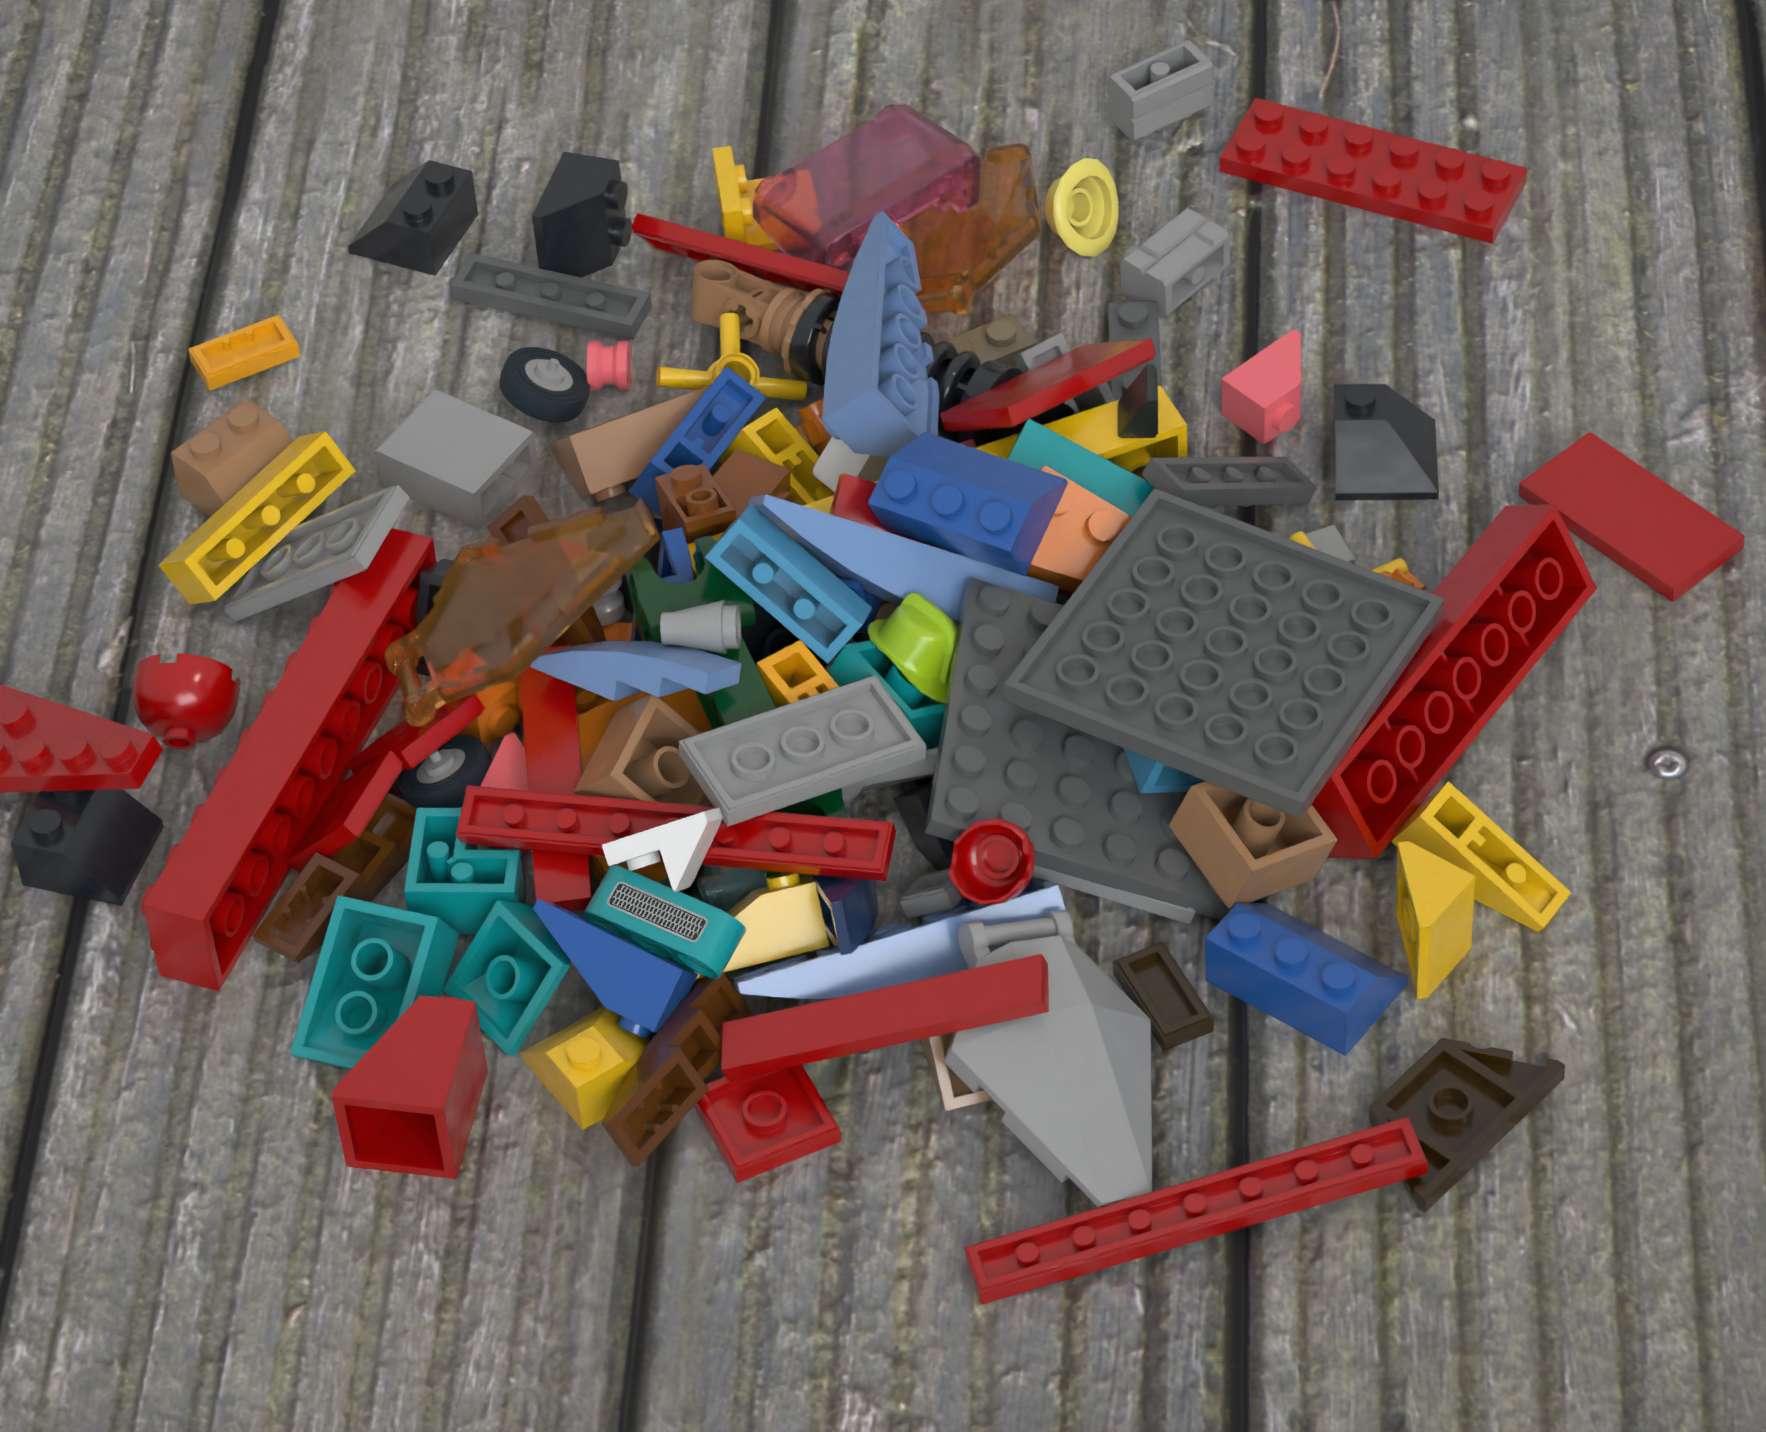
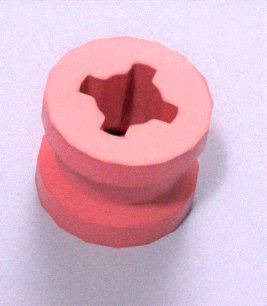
M589 341L587 347V383L591 386L590 390H601L605 385H614L618 390L631 389L632 348L630 341H618L614 346H605L601 341Z

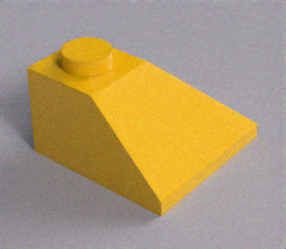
M604 1006L521 1052L524 1063L582 1130L605 1117L620 1086L651 1041L649 1038L646 1039L617 1025L621 1015Z

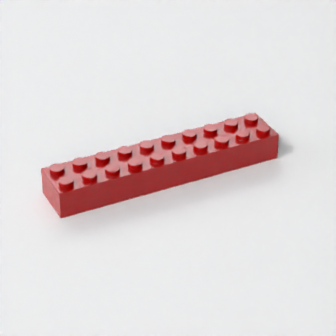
M391 528L367 570L334 582L326 606L320 615H315L312 618L308 627L307 637L299 650L290 654L285 665L284 674L277 686L266 693L258 717L251 727H247L242 732L238 749L228 766L224 765L219 770L214 788L204 805L200 804L197 806L192 815L190 828L180 844H175L171 848L167 857L166 867L156 883L150 884L144 893L141 910L142 914L146 917L150 934V947L154 951L160 976L218 992L222 988L290 873L292 866L286 861L332 789L345 780L350 771L347 762L362 751L412 666L421 571L437 563L432 537Z

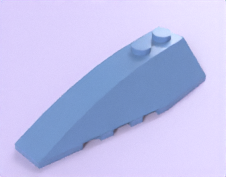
M883 211L876 214L870 224L841 296L827 354L822 421L828 433L837 440L842 439L854 453L890 457L924 432L938 436L940 394L938 382L932 377L928 379L926 366L934 362L932 347L926 342L922 343L920 329L928 324L926 312L915 295L922 289L914 243Z
M767 494L750 497L748 505L752 503L814 558L835 574L846 580L859 581L862 584V588L897 606H900L905 597L910 593H920L956 623L957 627L963 592L970 578L1055 603L1059 586L1026 575L1022 576L978 560Z
M1033 878L1020 895L1006 903L980 905L964 899L954 909L921 915L922 925L913 927L912 922L897 925L896 923H891L873 929V933L869 935L871 941L862 943L851 954L841 956L832 943L829 944L830 947L817 950V958L807 960L806 955H798L732 977L731 979L734 988L740 994L795 999H834L968 970L969 967L958 943V930L962 923L981 921L984 926L1043 918L1046 912L1066 909L1058 884L1040 878ZM1002 946L991 947L989 950L992 952Z

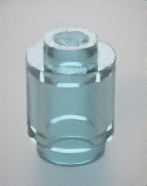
M705 865L704 877L697 879L699 897L702 902L728 912L754 889L767 887V877L762 875L759 870Z

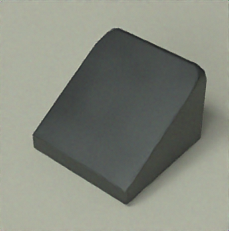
M1147 364L1119 399V438H1156V434H1158V370L1155 368V364Z

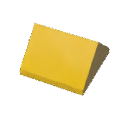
M1410 841L1397 842L1395 917L1416 999H1424L1433 993L1472 948L1475 875Z

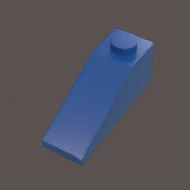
M726 366L651 459L628 492L661 516L655 477L668 474L673 469L683 465L697 466L704 464L710 471L764 402L766 396Z
M537 899L533 910L604 1007L621 1015L617 1024L620 1027L648 1039L651 1031L658 1032L673 1011L690 993L698 976L697 973L555 903Z

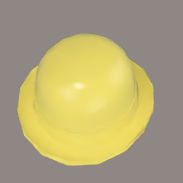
M1083 158L1070 165L1063 176L1055 180L1049 187L1044 200V214L1051 230L1061 237L1068 248L1080 256L1096 257L1109 247L1117 230L1119 210L1116 186L1108 168L1098 159Z

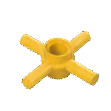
M724 313L719 317L721 358L714 362L708 371L659 366L656 372V386L697 390L709 385L711 386L727 366L767 398L804 401L807 393L806 381L760 377L759 368L755 361L748 355L740 352L739 315L735 313Z

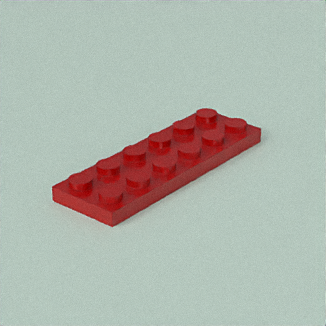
M1259 98L1254 99L1219 157V172L1492 244L1527 181L1526 167Z

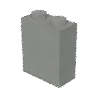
M434 389L421 404L416 405L391 435L386 436L375 450L382 487L388 488L393 485H399L410 497L409 499L479 530L538 468L534 432L437 389Z

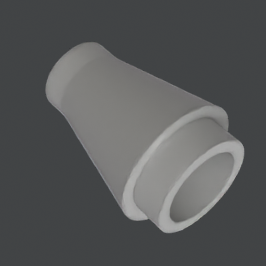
M725 600L675 612H662L660 620L662 644L679 645L726 654L727 649H739L741 644L739 605H726Z

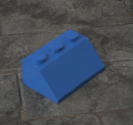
M924 432L889 457L868 501V505L884 529L1025 576L1068 482L1065 478Z
M1237 903L1205 938L1207 982L1344 1056L1350 1052L1408 984V977L1269 903Z

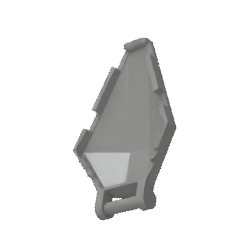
M1066 910L1046 912L1043 918L984 926L981 921L962 923L958 930V943L969 969L1038 954L1043 955L1048 963L1049 1012L953 1032L944 1063L974 1093L983 1089L1005 1111L1001 1121L1061 1183L1070 1178L1096 1205V1208L1152 1192L1151 1019L1077 946L1073 937V923ZM1002 946L992 952L989 950L991 947Z

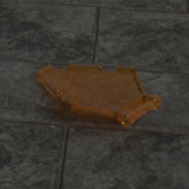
M1017 143L990 147L985 153L986 160L968 173H966L965 167L958 166L908 201L911 213L895 225L914 243L922 289L915 295L925 310L926 315L951 312L953 315L970 314L974 308V298L1041 233L1033 159L1028 146L1025 144ZM867 231L860 236L862 242L866 236Z
M640 498L636 502L635 507L608 515L601 506L530 526L527 533L529 538L506 545L496 536L462 546L441 582L442 588L432 598L435 606L414 631L393 642L385 650L384 658L387 667L391 673L396 675L404 697L402 711L406 721L412 726H424L435 718L436 709L444 704L516 679L661 539L651 513L643 500ZM422 656L425 658L432 681L423 686L416 670L418 658Z

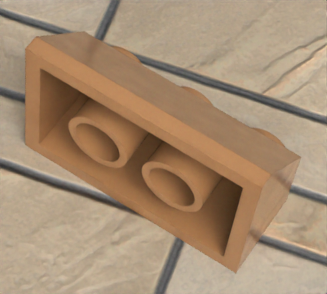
M710 385L550 442L549 445L553 455L579 497L594 493L597 502L626 492L623 482L640 476L651 459Z

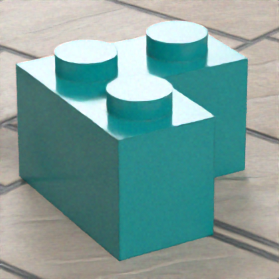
M417 808L404 888L408 911L439 917L459 934H477L497 900L525 904L526 886L520 850H478L477 844L460 842L456 836L462 808Z

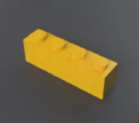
M326 431L299 436L159 564V567L189 605L216 601L355 473L356 470Z

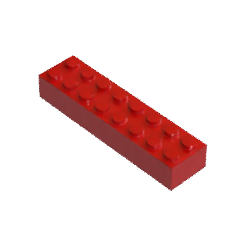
M1555 504L1505 506L1432 592L1434 595L1445 598L1443 615L1312 802V806L1337 838V842L1327 858L1377 859L1597 589Z

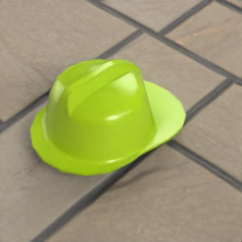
M913 592L905 597L900 606L893 611L888 619H878L870 623L867 633L871 642L891 659L903 675L920 692L937 702L945 704L958 627L941 609L920 593Z

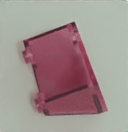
M890 104L881 109L875 118L781 174H773L763 179L755 190L753 218L783 254L840 269L847 260L852 265L854 264L874 216L881 211L897 226L932 204L941 213L948 208V203H950L958 214H961L979 203L981 158L968 143L907 104Z

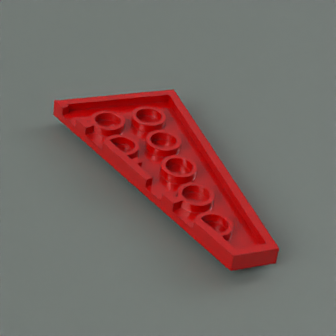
M0 684V793L140 789L163 751L153 734Z

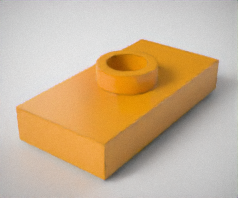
M280 315L188 349L191 363L209 391L300 357L299 345Z

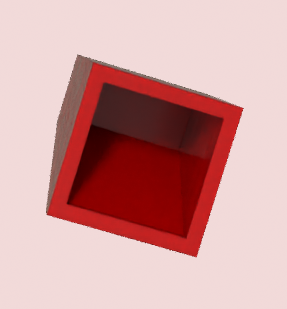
M420 995L334 1087L331 1097L346 1167L457 1179L488 1074L476 1001L461 1000L456 997L439 998Z

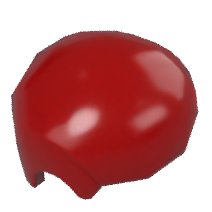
M995 818L976 821L962 832L960 837L953 843L951 866L948 869L949 878L965 899L980 905L1006 903L1020 895L1030 883L1035 866L1034 844L1030 841L1029 835L1019 825L1004 819Z

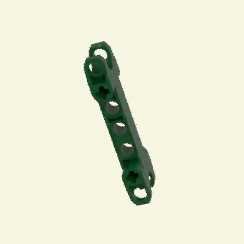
M711 536L695 539L696 551L693 557L698 578L689 583L674 584L663 580L655 573L648 559L642 555L627 560L626 578L635 611V625L643 641L662 643L660 632L662 612H675L725 600L726 605H739L741 629L755 625L756 615L752 598L705 558L716 543ZM742 635L739 649H727L726 654L705 651L742 663L739 684L707 694L695 690L712 729L776 709ZM842 788L772 811L848 818L842 798ZM759 870L760 873L765 877L781 873L777 871Z

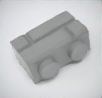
M1185 40L1170 47L1168 50H1163L1108 75L1107 94L1109 98H1107V115L1131 141L1148 137L1162 127L1191 117L1195 112L1214 104V88L1211 85L1213 83V64L1211 60L1190 40Z
M1189 208L1185 209L1171 221H1162L1156 227L1153 236L1139 247L1136 245L1129 247L1123 254L1120 261L1121 291L1124 296L1135 302L1157 301L1158 316L1166 317L1230 265V235L1228 230L1211 220L1206 222L1204 216Z

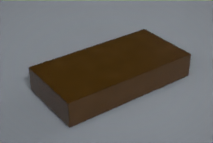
M1163 942L1113 961L1114 976L1127 996L1151 1019V1033L1163 1051L1214 1031L1213 1017Z

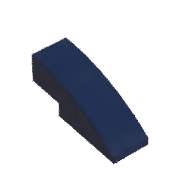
M811 875V879L816 883L825 928L829 938L841 956L853 953L870 934L878 917V899L874 880Z

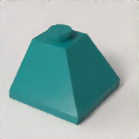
M497 900L443 988V991L449 997L476 1001L480 1028L507 1055L515 1056L571 966V960L533 910L534 905Z

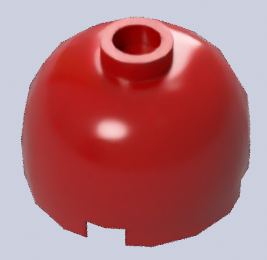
M177 653L176 663L160 664L161 654L152 655L139 661L135 668L132 686L133 706L140 723L153 735L163 739L165 745L175 749H191L196 743L206 742L225 730L235 714L241 684L239 677L232 680V668L208 657Z

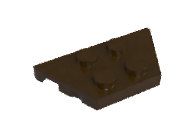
M1441 1038L1369 1106V1121L1372 1127L1409 1117L1426 1157L1428 1173L1403 1180L1417 1208L1426 1213L1562 1082L1565 1075V1064L1559 1060L1549 1058L1546 1067L1513 1061V1051L1493 1047L1481 1049L1467 1042Z

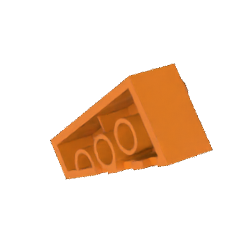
M1044 465L1039 470L1065 478L1068 485L1026 576L1057 585L1060 589L1074 593L1132 516Z

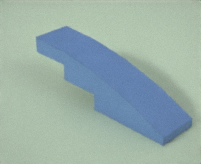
M603 641L564 647L531 658L530 667L615 701L640 692H647L657 697L666 696L688 688L704 694L739 684L742 663L695 648L663 645L662 643L652 641Z

